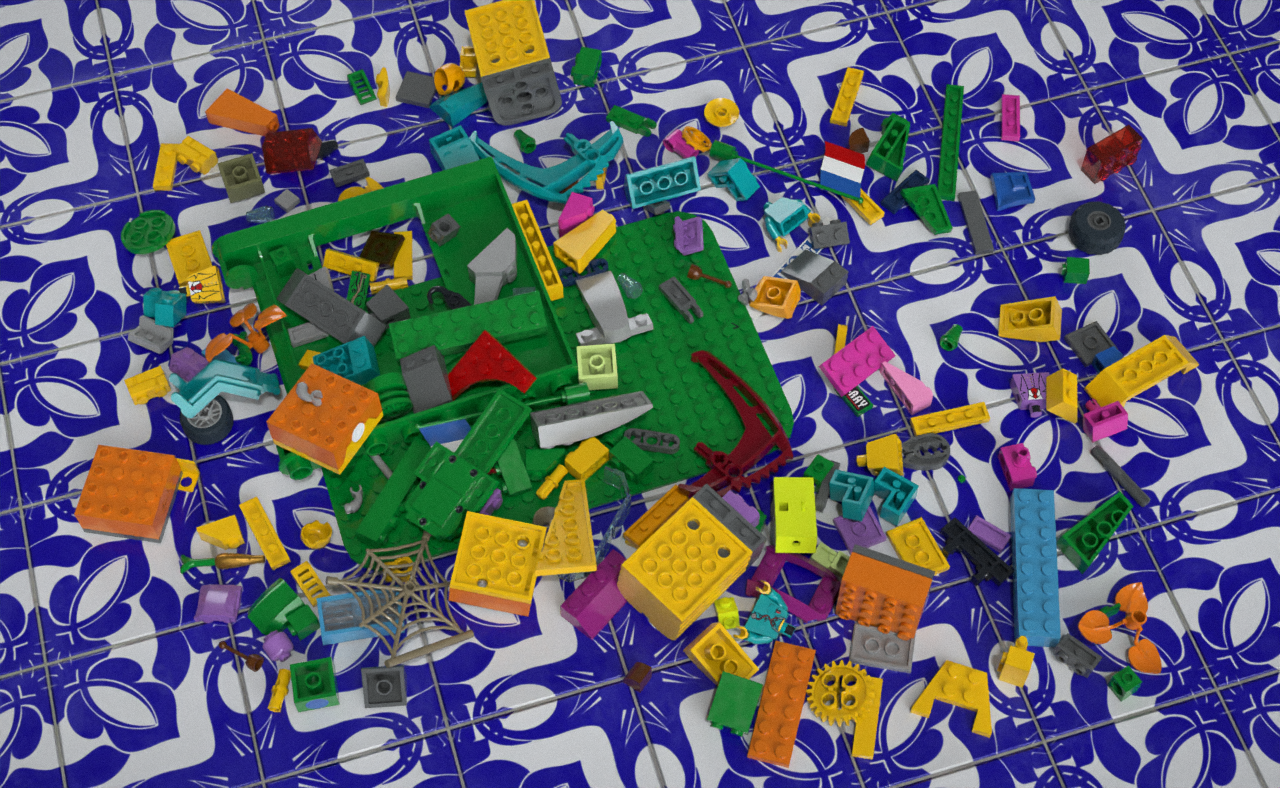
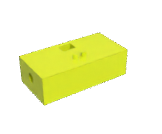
M774 477L775 553H816L817 525L813 477Z

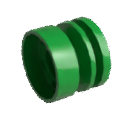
M395 372L386 373L366 383L365 388L379 395L384 415L380 421L401 417L413 408L402 374Z

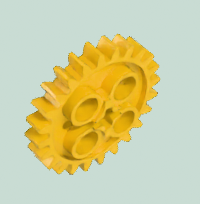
M843 660L840 661L839 665L832 661V667L825 663L824 671L818 668L819 675L812 674L814 682H808L811 689L806 690L809 696L807 701L811 704L809 706L811 711H815V717L821 716L823 723L828 719L830 726L835 721H837L838 727L841 726L843 721L849 726V720L852 719L857 723V716L865 718L863 711L870 712L868 705L874 704L871 698L875 697V693L872 690L874 689V684L871 682V676L867 675L865 669L860 671L859 664L853 667L851 661L847 665H844ZM842 676V677H843V679H842V688H843V691L841 692L842 708H841V710H838L839 704H840V700H839V697H838V695H840V677ZM829 681H835L831 686L826 685ZM851 681H856L853 686L847 685ZM829 700L834 701V703L831 705H825V703ZM848 701H855L851 706L846 705Z

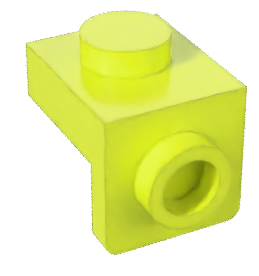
M724 597L716 600L714 608L718 622L726 630L740 626L738 608L734 597Z

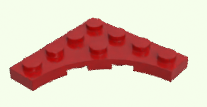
M486 330L482 332L448 374L453 401L462 392L470 388V385L478 382L504 381L525 393L537 379Z

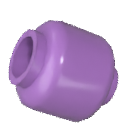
M276 630L264 638L265 642L262 647L271 661L280 660L284 662L291 657L290 652L293 650L294 645L285 632H278Z

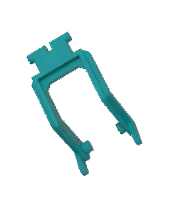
M216 358L188 383L176 373L169 375V381L179 389V393L173 392L171 394V400L181 408L182 414L187 418H193L221 391L257 400L266 391L272 392L274 395L280 394L276 374L263 373L258 368Z

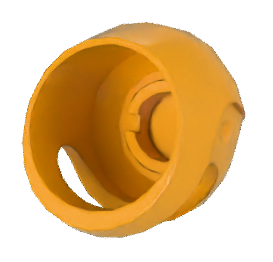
M447 63L435 71L434 84L437 92L441 95H449L451 91H458L465 83V73L457 64ZM443 85L447 86L445 91L442 88Z

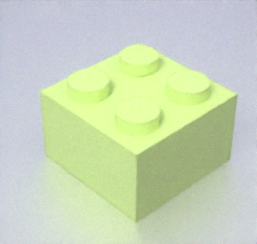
M615 344L577 346L579 383L586 382L589 390L618 388Z

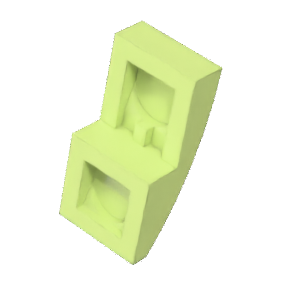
M820 542L816 547V553H813L809 559L829 569L833 574L843 577L850 557L841 551L837 553Z

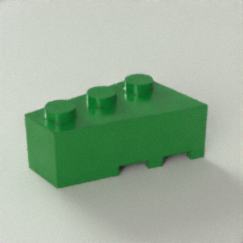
M894 116L871 152L866 165L897 182L903 171L910 124Z

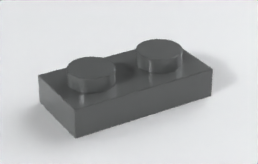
M364 159L329 170L336 187L370 176Z

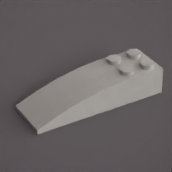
M643 391L532 412L530 413L532 432L540 448L551 449L556 445H571L576 441L615 429L653 408V405Z

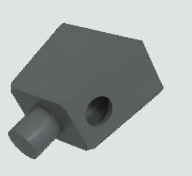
M388 285L382 288L366 304L368 314L387 325L386 329L390 328V323L411 318L409 307Z

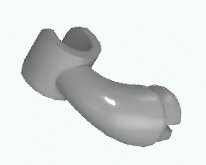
M304 382L298 383L296 394L300 399L312 402L315 406L322 404L321 399H319L323 398L320 390H315L309 394L307 384Z
M359 485L360 490L358 492H354L352 487H350L351 495L355 499L344 505L347 514L354 513L361 507L363 500L361 485Z

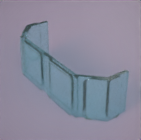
M607 466L604 468V482L620 490L623 503L595 551L597 566L603 561L611 546L613 537L617 536L631 510V494H629V486L625 474ZM592 571L556 575L569 583L587 577Z

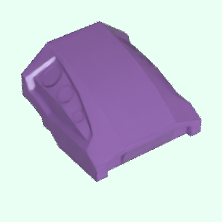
M202 585L198 608L194 616L195 622H200V620L204 623H211L213 621H223L224 623L236 622L241 605L242 586Z

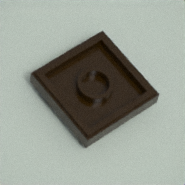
M371 231L359 257L378 262L379 267L392 268L405 237L400 234Z

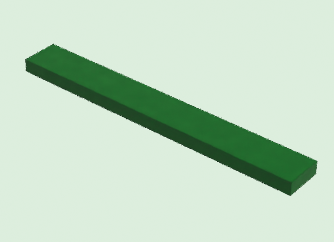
M947 84L945 93L937 190L941 200L955 201L964 93V86Z

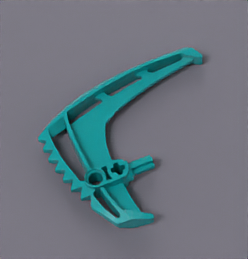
M613 121L610 122L611 129L593 144L586 139L578 140L572 133H567L564 141L572 148L575 156L558 165L542 169L517 161L479 139L476 131L469 137L480 159L491 157L490 155L494 157L493 160L498 173L506 181L535 197L563 204L567 203L572 192L583 193L584 187L591 186L590 181L598 180L597 175L604 173L603 168L609 166L608 161L615 158L624 142L619 128ZM500 163H503V164H505L506 166H508L509 168H511L512 170L518 172L519 175H517L516 173H514V172H512L511 170L507 169L506 167H504V166L501 165ZM588 173L572 188L563 194L558 193ZM526 178H528V179H530V180H532V181H534V182H536V183H538V184H540V185H542V186H544V187H541V186H539V185H537V184H535V183H532V182H530L529 180H527Z

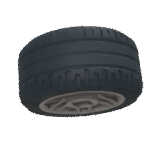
M217 395L193 418H187L180 412V423L185 435L191 441L201 445H211L223 440L230 433L233 426V414L228 402L223 397Z

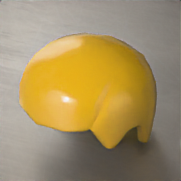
M318 520L308 523L301 529V541L311 549H322L331 540L332 527L328 522L322 524Z

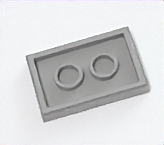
M854 624L849 661L853 664L911 673L915 637L905 641L897 637L898 633L890 631L888 634L878 631V627Z

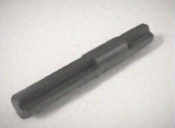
M1100 445L1095 446L1091 450V454L1141 507L1148 505L1150 498Z

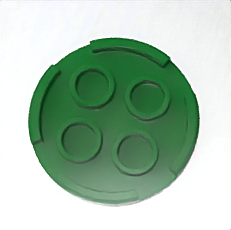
M149 210L140 213V216L133 221L127 222L121 232V241L129 252L148 254L161 249L172 239L175 233V223L172 217L166 214L165 211Z

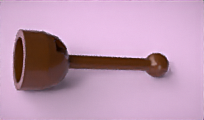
M695 264L691 265L687 278L693 280L703 277L723 284L726 288H730L732 285L730 281H723L703 274L702 269Z
M225 641L219 642L220 649H227L245 659L246 666L250 670L257 672L262 667L264 662L262 656L254 653L247 656L228 646Z

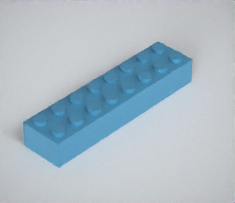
M1014 488L1010 498L1012 569L1014 570L1015 641L1020 636H1025L1028 646L1055 648L1060 641L1061 632L1054 490Z

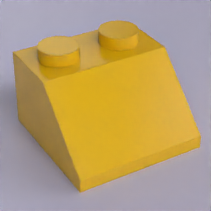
M1062 368L1046 377V410L1074 424L1077 423V375Z

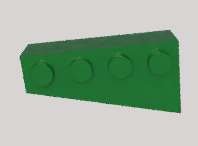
M1119 491L1063 534L1056 542V545L1083 575L1133 508V505Z

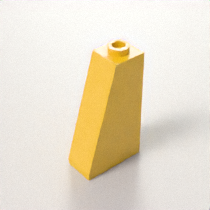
M601 210L553 243L555 256L580 274L616 233L615 217Z

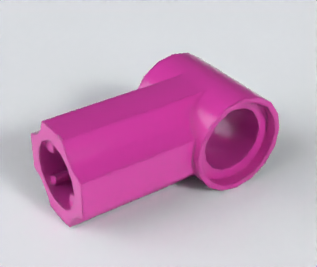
M679 129L673 131L663 140V144L668 151H675L684 159L693 156L697 157L699 154L698 149L695 150L692 145L686 143L687 141L685 138H682V131Z

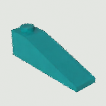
M481 82L442 96L432 103L429 108L447 124L454 127L488 102L483 83Z

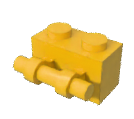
M1025 636L1017 638L1015 645H1010L1008 652H1003L997 668V672H1000L998 680L1022 688L1030 672L1035 653L1026 651L1028 641Z

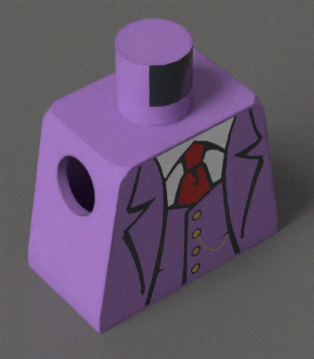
M1049 372L1012 375L1010 387L1020 410H1030L1031 417L1041 416V409L1046 408V377L1049 376Z

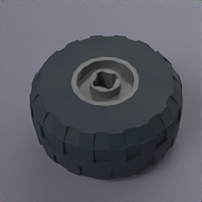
M1100 201L1087 202L1080 205L1073 212L1069 222L1068 233L1072 243L1081 251L1088 254L1102 255L1112 252L1120 245L1124 237L1126 224L1120 211L1112 205Z

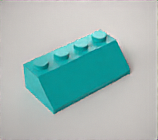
M696 157L685 158L625 175L624 188L626 198L632 209L700 191L701 186Z

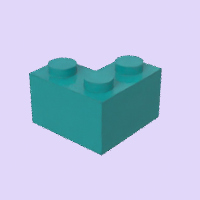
M741 158L719 161L707 173L716 188L727 187L736 201L747 200L760 187L756 177L751 174L747 164Z
M151 288L143 295L144 316L154 317L155 325L174 327L186 316V294L180 293L177 290L162 291L160 288Z
M884 467L874 481V494L886 500L882 505L880 517L898 526L915 500L919 485Z
M836 469L829 483L830 499L842 502L843 518L862 522L874 496V477Z

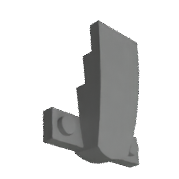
M611 271L575 280L582 296V301L589 312V317L596 327L576 333L580 346L616 343L626 340L632 335L654 329L647 313L632 318L627 317L622 295Z

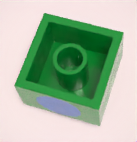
M332 657L290 664L293 698L298 713L340 705L336 671Z

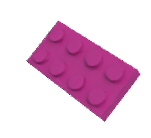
M872 326L818 367L842 397L881 368L882 362H888L896 355L874 326Z

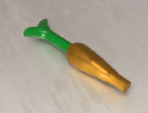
M220 553L215 558L192 559L181 555L180 558L183 565L180 568V573L183 574L193 567L201 566L231 569L255 563H265V556Z

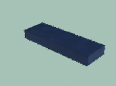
M915 170L881 200V205L891 213L896 214L907 204V201L900 194L901 189L928 185L930 179L918 170Z

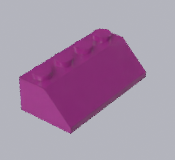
M614 549L597 566V571H592L560 606L561 617L591 640L628 602L617 586L621 565L627 559Z

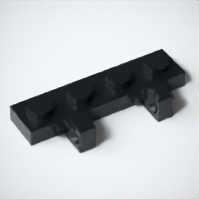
M954 518L941 529L940 533L947 538L945 541L947 545L943 548L942 552L944 557L948 559L950 554L953 555L957 551L959 554L962 552L976 565V570L978 571L977 575H973L971 578V582L976 586L984 579L986 581L992 579L1000 586L1013 575L1014 570L958 519Z

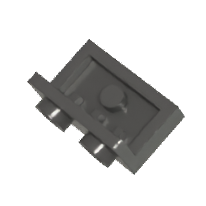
M840 219L832 220L828 225H823V222L813 223L812 227L808 228V232L811 234L813 249L850 243L847 222H841Z
M1069 633L1056 645L1052 653L1058 661L1068 664L1078 675L1085 676L1086 678L1089 677L1102 659V656Z

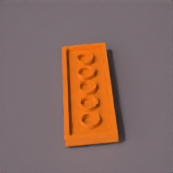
M775 641L747 758L789 768L816 650Z

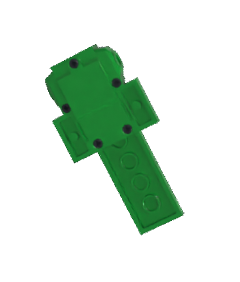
M499 388L455 452H452L436 441L413 473L421 481L408 495L403 504V508L407 513L405 517L439 541L442 539L452 540L459 536L463 531L467 511L479 513L499 485L497 480L487 474L532 409Z

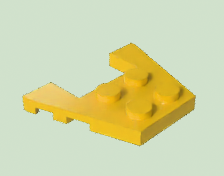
M946 660L914 703L910 713L929 718L934 699L977 712L972 732L990 738L992 727L987 673Z

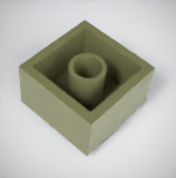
M252 153L217 163L230 203L265 193Z

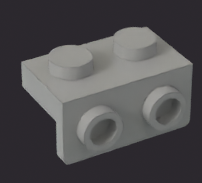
M142 315L139 318V326L128 334V341L160 354L173 344L174 329L169 326L155 325V320Z

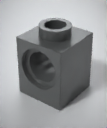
M448 213L432 223L428 234L433 241L441 246L456 237L460 226Z

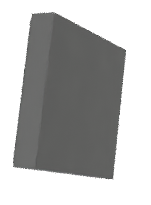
M407 71L397 92L396 101L429 108L437 91L434 77Z
M1097 321L1064 337V340L1084 367L1092 364L1096 354L1115 346Z

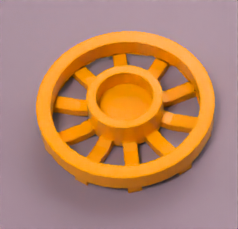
M686 126L682 130V138H685L686 143L692 145L695 150L698 149L705 152L711 149L712 143L710 139L700 130L690 126Z

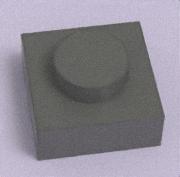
M666 200L646 205V210L655 215L663 214L664 211L671 209L670 202Z

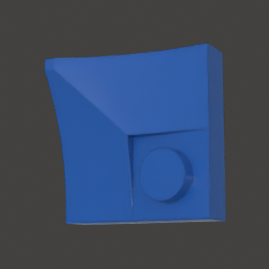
M1027 172L992 173L990 179L994 190L997 211L1013 206L1034 203L1035 196Z

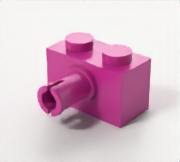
M1092 399V402L1089 400L1086 403L1085 407L1089 412L1083 414V430L1092 443L1127 429L1128 413L1119 401L1100 407L1095 399Z
M1023 443L1001 447L998 459L1010 491L1014 488L1020 489L1033 486L1037 477V471L1031 465L1029 449L1024 447Z

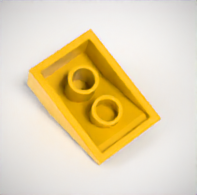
M1056 296L1001 304L999 337L1036 342L1060 340L1062 309Z
M720 622L711 623L683 650L691 661L716 686L719 685L723 671L749 680L759 670Z

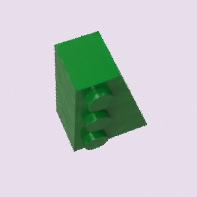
M513 437L494 464L497 476L500 475L502 480L500 483L504 494L507 493L509 498L532 489L529 476Z

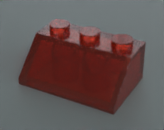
M312 128L267 133L262 145L266 173L275 174L313 170L322 140Z

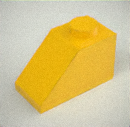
M235 515L196 527L201 540L222 549H235L245 544Z

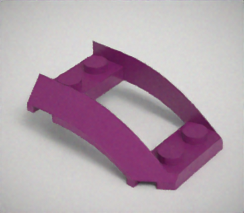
M774 545L765 546L767 551L752 579L747 581L746 596L760 597L762 593L757 591L756 587L764 588V583L761 580L768 582L770 587L773 588L772 586L783 565L788 561L814 572L823 579L809 606L773 588L781 595L788 606L787 611L799 617L805 623L816 619L817 621L826 620L839 596L841 582L833 572L798 553H775Z

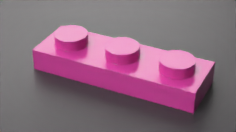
M1002 94L1001 140H1020V95Z

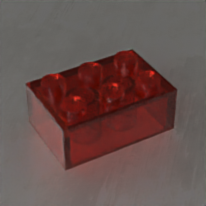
M1130 125L1123 127L1087 148L1081 171L1094 184L1099 181H1105L1113 173H1118L1125 166H1130L1136 162L1143 138Z

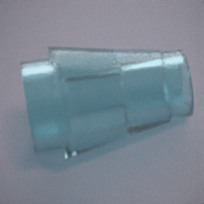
M265 205L246 212L248 222L267 223L275 219L272 206L268 207Z
M625 273L618 276L617 281L627 297L635 299L641 295L643 291L641 283Z

